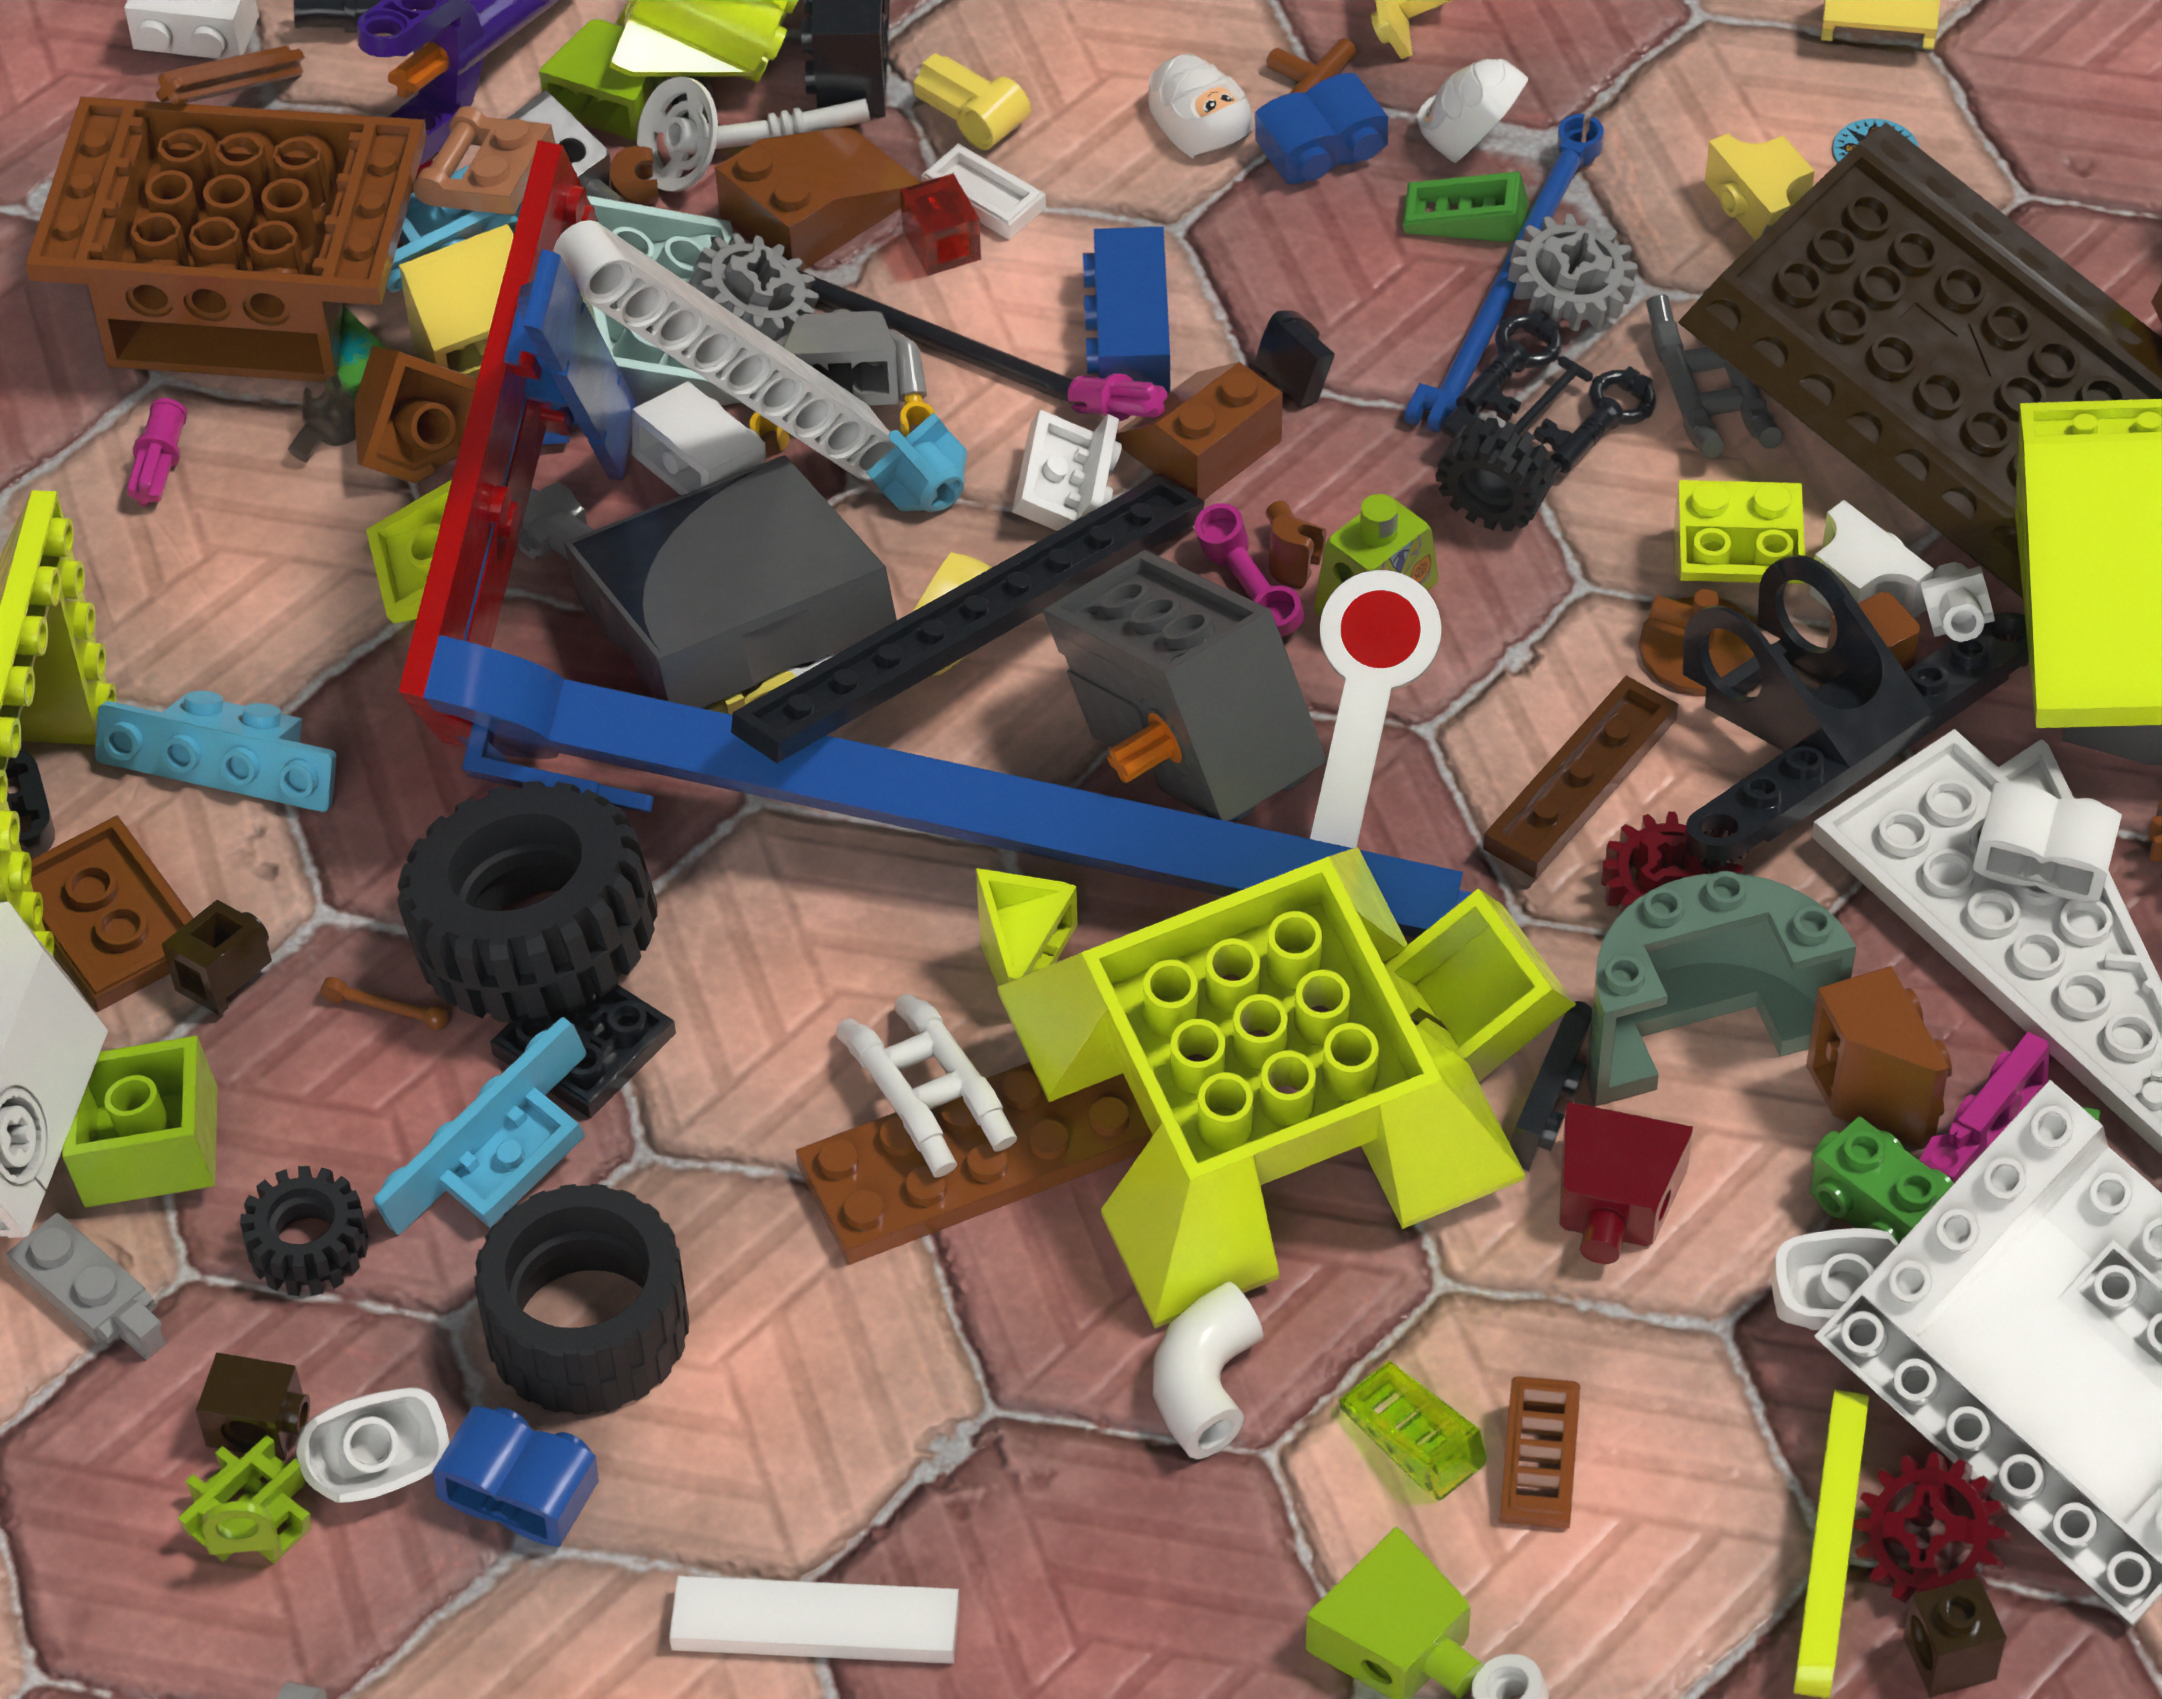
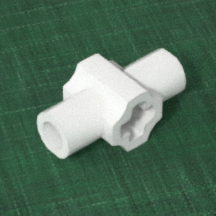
M1957 562L1940 565L1934 571L1932 579L1920 582L1934 637L1947 634L1952 640L1958 642L1975 639L1982 632L1984 624L1995 621L1981 566L1968 569L1963 564Z

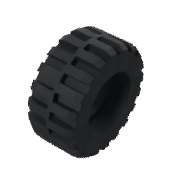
M541 781L523 782L522 788L508 790L504 785L488 790L489 796L477 801L470 797L455 806V813L448 818L441 815L428 827L426 839H417L406 858L408 863L404 864L399 876L397 887L400 894L397 901L400 914L426 982L433 986L435 994L455 1007L458 1005L459 1009L463 1012L482 1019L486 1013H490L492 1019L498 1022L516 1023L517 1017L523 1014L529 1015L532 1021L550 1019L551 1012L567 1008L568 1013L584 1007L586 1004L585 999L597 993L602 997L614 989L618 982L617 977L621 973L628 976L642 957L640 951H646L655 931L653 923L658 915L657 900L636 831L631 827L629 818L620 808L609 803L608 799L588 789L581 794L580 788L562 782H556L554 787H545V784ZM545 891H557L550 897L531 906L515 910L498 911L507 904L524 896Z

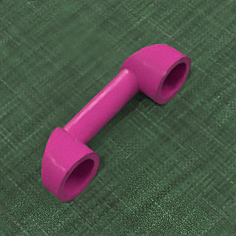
M1226 503L1213 504L1203 509L1198 514L1194 525L1203 553L1212 562L1228 566L1252 601L1271 609L1281 637L1291 634L1298 629L1305 618L1299 595L1287 586H1270L1247 553L1249 537L1240 511Z

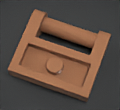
M463 106L457 110L449 123L451 133L432 165L422 169L413 183V193L419 201L430 206L514 215L524 197L537 141L555 143L552 124L529 122L521 119L486 117L480 110L474 107ZM470 145L481 146L462 179H452L453 173Z

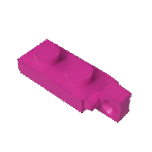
M2027 1032L2012 1052L2008 1050L2003 1051L1994 1062L1988 1082L1978 1095L1970 1094L1960 1104L1949 1134L1931 1137L1919 1161L1930 1169H1937L1943 1172L1955 1184L2047 1084L2049 1072L2048 1041Z

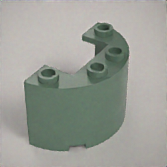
M1730 871L1681 878L1659 886L1639 897L1616 918L1602 942L1598 955L1587 1060L1588 1084L1595 1106L1657 1090L1659 1074L1642 1039L1643 1036L1748 1008H1757L1780 1057L1808 1050L1818 988L1849 979L1852 976L1856 945L1849 933L1827 909L1800 891L1769 879L1736 874Z

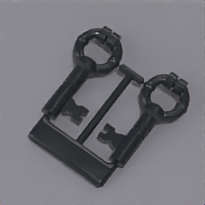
M1537 310L1532 314H1517L1502 320L1498 325L1495 334V342L1498 348L1497 357L1456 399L1457 408L1442 423L1441 430L1453 439L1463 424L1468 426L1471 420L1478 418L1474 414L1481 407L1486 410H1493L1497 413V417L1505 422L1509 421L1512 418V414H1516L1519 411L1521 402L1511 396H1504L1499 388L1515 372H1522L1525 368L1547 366L1558 359V365L1566 369L1565 373L1516 423L1517 427L1514 432L1521 435L1576 376L1586 382L1592 381L1588 395L1592 406L1591 414L1573 433L1558 429L1557 424L1548 418L1543 420L1541 427L1538 426L1534 430V439L1542 444H1550L1555 451L1550 460H1553L1555 466L1552 474L1556 476L1559 472H1569L1608 429L1617 428L1620 424L1633 425L1648 419L1656 407V395L1652 387L1654 381L1631 366L1625 370L1604 372L1593 379V373L1565 356L1559 357L1562 350V339L1558 331L1560 328L1559 323L1550 318L1547 319V316ZM1524 328V331L1534 337L1537 336L1539 340L1548 344V346L1540 353L1529 354L1521 343L1509 340L1515 330ZM1618 384L1619 388L1626 392L1631 391L1630 394L1642 400V402L1636 406V409L1623 410L1615 399L1603 397V392L1610 385Z

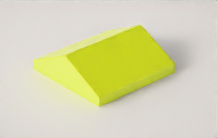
M452 479L366 529L386 615L394 624L417 619Z

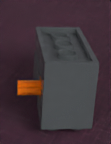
M1143 550L1042 610L1059 653L1065 655L1070 668L1067 670V674L1091 735L1112 747L1109 749L1110 755L1107 756L1110 766L1117 770L1122 782L1128 783L1149 769H1152L1161 791L1210 818L1233 822L1250 815L1255 810L1257 804L1278 791L1298 786L1307 778L1308 773L1327 762L1271 609L1147 550Z

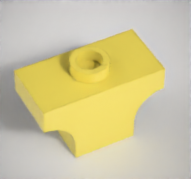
M1727 133L1709 141L1705 183L1719 198L1725 213L1731 218H1736L1755 241L1761 237L1767 225L1772 226L1813 187L1814 169L1784 135L1764 143H1746L1737 140Z

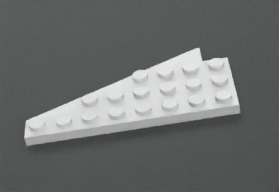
M1954 729L1814 821L1812 832L1814 840L2025 1032L2033 1033L2047 1040L2049 1053L2162 1155V981L2109 870L2100 901L2084 902L2056 896L2037 885L2020 886L1998 882L1972 869L1995 783H2029L2058 799L2074 798L2049 745L2043 739H2040L1998 767Z

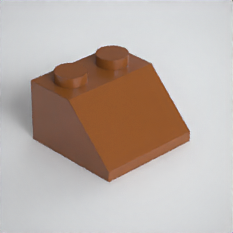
M1241 362L1199 371L1167 394L1168 397L1163 402L1165 411L1156 418L1137 416L1119 429L1115 441L1122 444L1124 451L1155 474H1161L1200 499L1205 500L1282 442V392Z

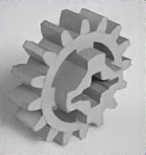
M1567 214L1564 224L1557 225L1550 216L1543 218L1540 230L1528 225L1525 228L1522 240H1516L1510 258L1511 265L1508 272V281L1517 283L1513 294L1515 299L1530 298L1529 314H1532L1535 310L1539 312L1545 311L1549 313V318L1557 323L1561 318L1568 319L1573 331H1579L1581 321L1588 319L1596 329L1601 328L1605 315L1614 319L1619 318L1623 305H1629L1636 284L1634 279L1638 270L1636 263L1628 261L1632 248L1630 245H1614L1617 231L1614 229L1608 230L1603 234L1595 231L1597 227L1596 219L1590 218L1585 226H1580L1576 224L1573 214Z
M733 233L729 243L719 237L715 238L710 249L704 247L701 251L689 281L690 285L774 342L779 337L790 334L798 316L814 314L815 310L813 308L819 298V294L810 290L815 281L812 275L799 274L798 272L803 261L800 258L785 259L782 256L784 246L778 244L773 249L764 245L762 237L757 235L752 244L746 243L739 233Z

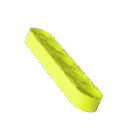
M1834 1389L1794 1682L1793 1693L1830 1699L1869 1402L1868 1394Z

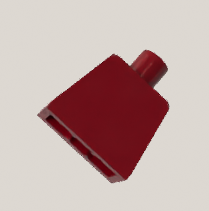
M1573 1102L1567 1103L1562 1145L1559 1225L1565 1230L1583 1233L1579 1248L1583 1257L1598 1264H1612L1619 1259L1623 1242L1641 1246H1648L1655 1242L1687 1173L1693 1133L1692 1126Z

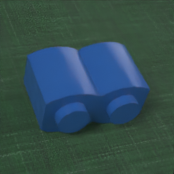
M1343 73L1319 82L1306 93L1286 94L1260 107L1255 111V141L1286 184H1300L1323 177L1337 164H1352L1374 157L1388 145V115L1356 73Z
M472 1406L433 1469L436 1497L448 1505L468 1515L483 1520L499 1522L511 1531L532 1541L555 1547L561 1546L599 1482L596 1455L591 1452L584 1441L566 1432L552 1434L534 1431L522 1416L503 1407L493 1410Z

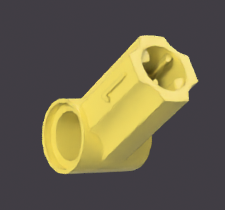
M934 53L922 63L921 70L913 81L914 96L955 119L958 128L967 141L981 150H989L1026 120L1031 113L1030 101L1027 95L1012 79L1000 76L990 82L947 56L942 57L937 53Z

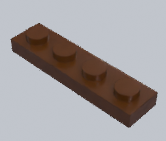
M1626 675L1484 833L1483 850L1537 879L1677 720L1678 703Z

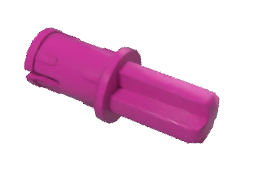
M1115 373L1106 377V379L1080 375L1071 382L1068 389L1069 402H1085V404L1075 403L1071 406L1075 412L1081 414L1099 413L1104 416L1109 414L1119 418V421H1124L1130 416L1156 418L1165 411L1163 402L1168 397L1167 391L1163 386H1155L1151 382L1133 381L1126 374Z
M170 398L156 399L151 403L144 433L135 440L132 449L136 459L128 482L127 494L129 497L137 499L138 505L148 507L150 502H159L161 500L170 469L178 465L181 456L177 445L183 425L186 423L188 412L184 405Z

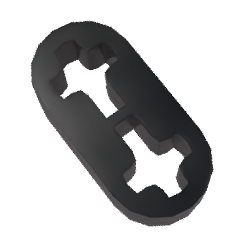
M19 751L16 758L9 757L5 772L7 779L18 777L21 791L11 794L8 792L7 802L10 811H16L19 817L28 815L31 830L20 833L19 843L22 852H28L31 859L51 848L55 840V828L38 764L34 757L24 751Z

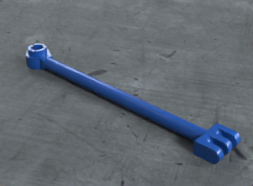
M1573 114L1561 121L1558 127L1557 139L1560 154L1439 388L1419 383L1407 406L1404 416L1405 423L1417 426L1425 411L1428 410L1430 414L1426 428L1427 430L1439 433L1442 423L1457 408L1456 399L1466 389L1513 297L1517 283L1508 281V272L1516 240H1522L1525 228L1528 225L1540 230L1544 217L1550 216L1553 218L1577 169L1592 163L1603 149V125L1595 117L1592 116L1590 119L1589 130L1586 133V142H1582L1584 114Z

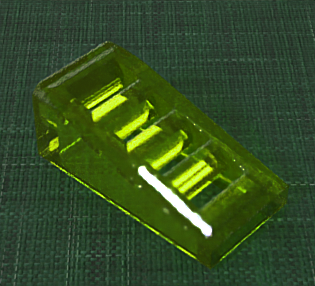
M1390 1360L1338 1400L1340 1409L1414 1482L1438 1501L1447 1497L1482 1469L1487 1462L1480 1429ZM1397 1393L1400 1396L1381 1413L1378 1414L1374 1410L1393 1394ZM1415 1411L1417 1412L1415 1416H1413L1410 1420L1404 1423L1401 1427H1396L1412 1413H1414ZM1434 1430L1436 1431V1433L1433 1436H1431L1428 1440H1426L1423 1444H1417L1426 1436H1428L1431 1432H1433Z

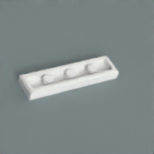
M677 1576L669 1637L671 1650L954 1664L959 1612V1589Z

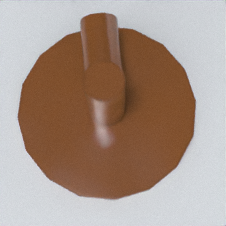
M1709 589L1697 591L1694 597L1675 600L1657 595L1651 607L1650 617L1643 623L1639 640V650L1643 664L1658 682L1677 692L1706 696V688L1682 675L1684 632L1688 621L1695 613L1706 606H1723L1739 612L1757 627V624L1744 610L1719 599L1718 595ZM1720 628L1712 630L1708 643L1712 663L1721 678L1755 656L1749 646L1736 634Z

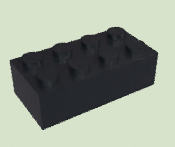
M804 0V12L810 13L812 18H802V52L813 55V60H805L806 94H816L817 109L866 99L870 117H886L890 0Z

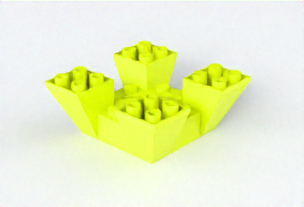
M1358 847L1302 866L1091 948L997 987L998 995L1048 1102L1123 1073L1153 1135L1101 1208V1215L1155 1329L1171 1323L1198 1298L1225 1282L1230 1281L1245 1293L1279 1279L1277 1260L1260 1187L1263 1184L1361 1146L1402 1229L1525 1180V1173L1469 1063L1413 1023L1384 964L1405 950L1408 944ZM1226 975H1236L1242 979L1237 981H1229L1221 977ZM1324 1006L1332 1011L1323 1013L1316 1012L1310 1008ZM1254 1030H1263L1271 1035L1255 1037L1248 1033ZM1201 1054L1209 1059L1195 1062L1186 1059V1057ZM1282 1086H1291L1300 1091L1293 1094H1284L1275 1089Z

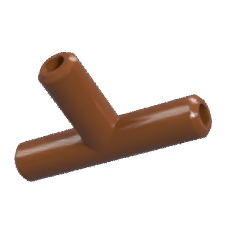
M1341 38L1316 65L1280 48L1270 51L1266 63L1269 69L1299 82L1290 93H1306L1319 82L1337 75L1356 55L1357 50L1352 41Z

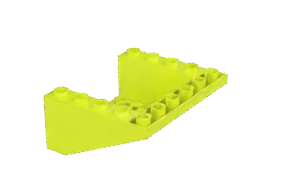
M2162 399L2020 403L2015 519L2036 728L2162 725Z
M31 490L0 554V902H9L54 958V936L51 931H45L42 922V895L40 892H34L31 884V857L28 852H22L19 843V816L16 811H10L8 806V780L5 771L9 757L16 758L18 756L21 741L96 745L98 707L106 701L116 702L117 697L115 685L107 683L105 677V646L103 643H96L94 635L96 623L95 607L92 602L85 601L83 593L85 585L84 565L82 561H76L73 555V522L70 518H64L57 491Z

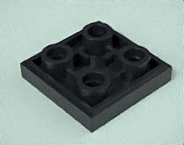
M618 984L602 997L596 993L585 999L586 1004L584 1007L568 1013L567 1008L551 1012L550 1019L532 1021L527 1014L517 1017L516 1023L510 1022L490 1041L492 1054L511 1066L525 1052L527 1045L534 1036L544 1030H548L560 1018H566L574 1025L586 1050V1055L549 1092L591 1119L676 1034L673 1019Z

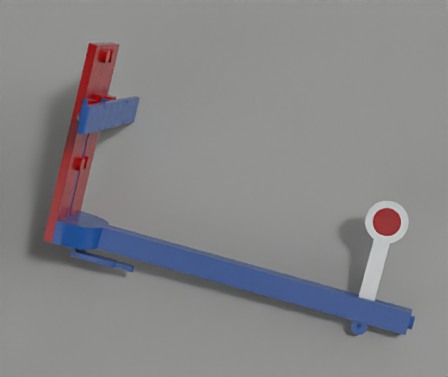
M537 141L398 690L399 694L442 743L467 748L462 770L468 777L522 788L523 782L541 781L545 784V787H554L556 782L568 783L580 788L581 794L588 789L608 799L609 803L616 807L651 813L654 801L653 796L600 785V783L512 764L503 756L552 759L558 757L559 753L1224 897L1328 856L1357 847L1391 690L1405 687L1420 678L1433 663L1441 641V618L1432 596L1416 580L1395 571L1372 570L1362 572L1347 579L1330 595L1321 615L1320 642L1323 653L1333 670L1345 680L1310 839L828 735L783 761L775 763L731 733L732 715L566 680L539 664L492 649L545 431L569 436L572 425L580 427L585 437L588 438V442L608 478L623 480L632 447V409L637 407L622 374H619L620 370L590 311L583 302L580 291L561 255L553 252L556 241L571 225L588 220L598 222L595 207L591 206L586 195V188L582 187L563 145ZM1360 850L1402 934L1405 936L1417 938L1472 894V892L1460 890L1463 876L1462 871Z

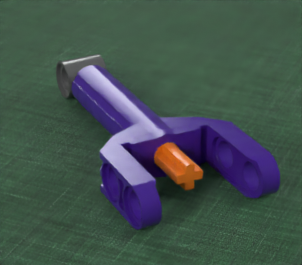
M382 0L361 15L358 19V46L363 52L371 56L385 58L394 56L406 57L412 51L414 52L411 57L388 73V82L397 86V95L401 98L407 99L418 91L419 94L388 117L421 119L425 121V128L429 131H426L427 138L419 165L441 150L451 133L449 123L457 110L463 106L471 107L484 58L560 0ZM388 33L392 34V36H376L375 34Z

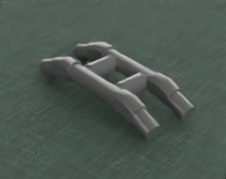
M1657 295L1647 299L1646 306L1652 327L1651 334L1659 361L1663 363L1684 419L1685 431L1692 444L1699 448L1707 458L1714 459L1719 457L1724 451L1725 445L1717 433L1716 425L1710 415L1741 410V417L1751 436L1758 439L1764 448L1772 449L1777 447L1782 441L1783 434L1774 422V416L1769 410L1766 400L1762 398L1759 388L1709 347L1683 351V343L1680 338L1677 322L1674 321L1668 295ZM1720 368L1726 369L1733 388L1699 393L1692 373Z

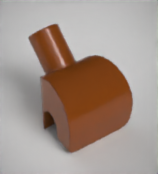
M630 146L619 151L611 162L609 188L622 197L626 203L643 206L658 203L657 179H650L653 177L652 164H654L652 149L645 146Z
M1275 501L1266 509V516L1272 524L1268 563L1269 572L1276 581L1283 585L1302 588L1306 585L1312 574L1310 562L1320 564L1327 531L1323 527L1295 517L1285 501Z

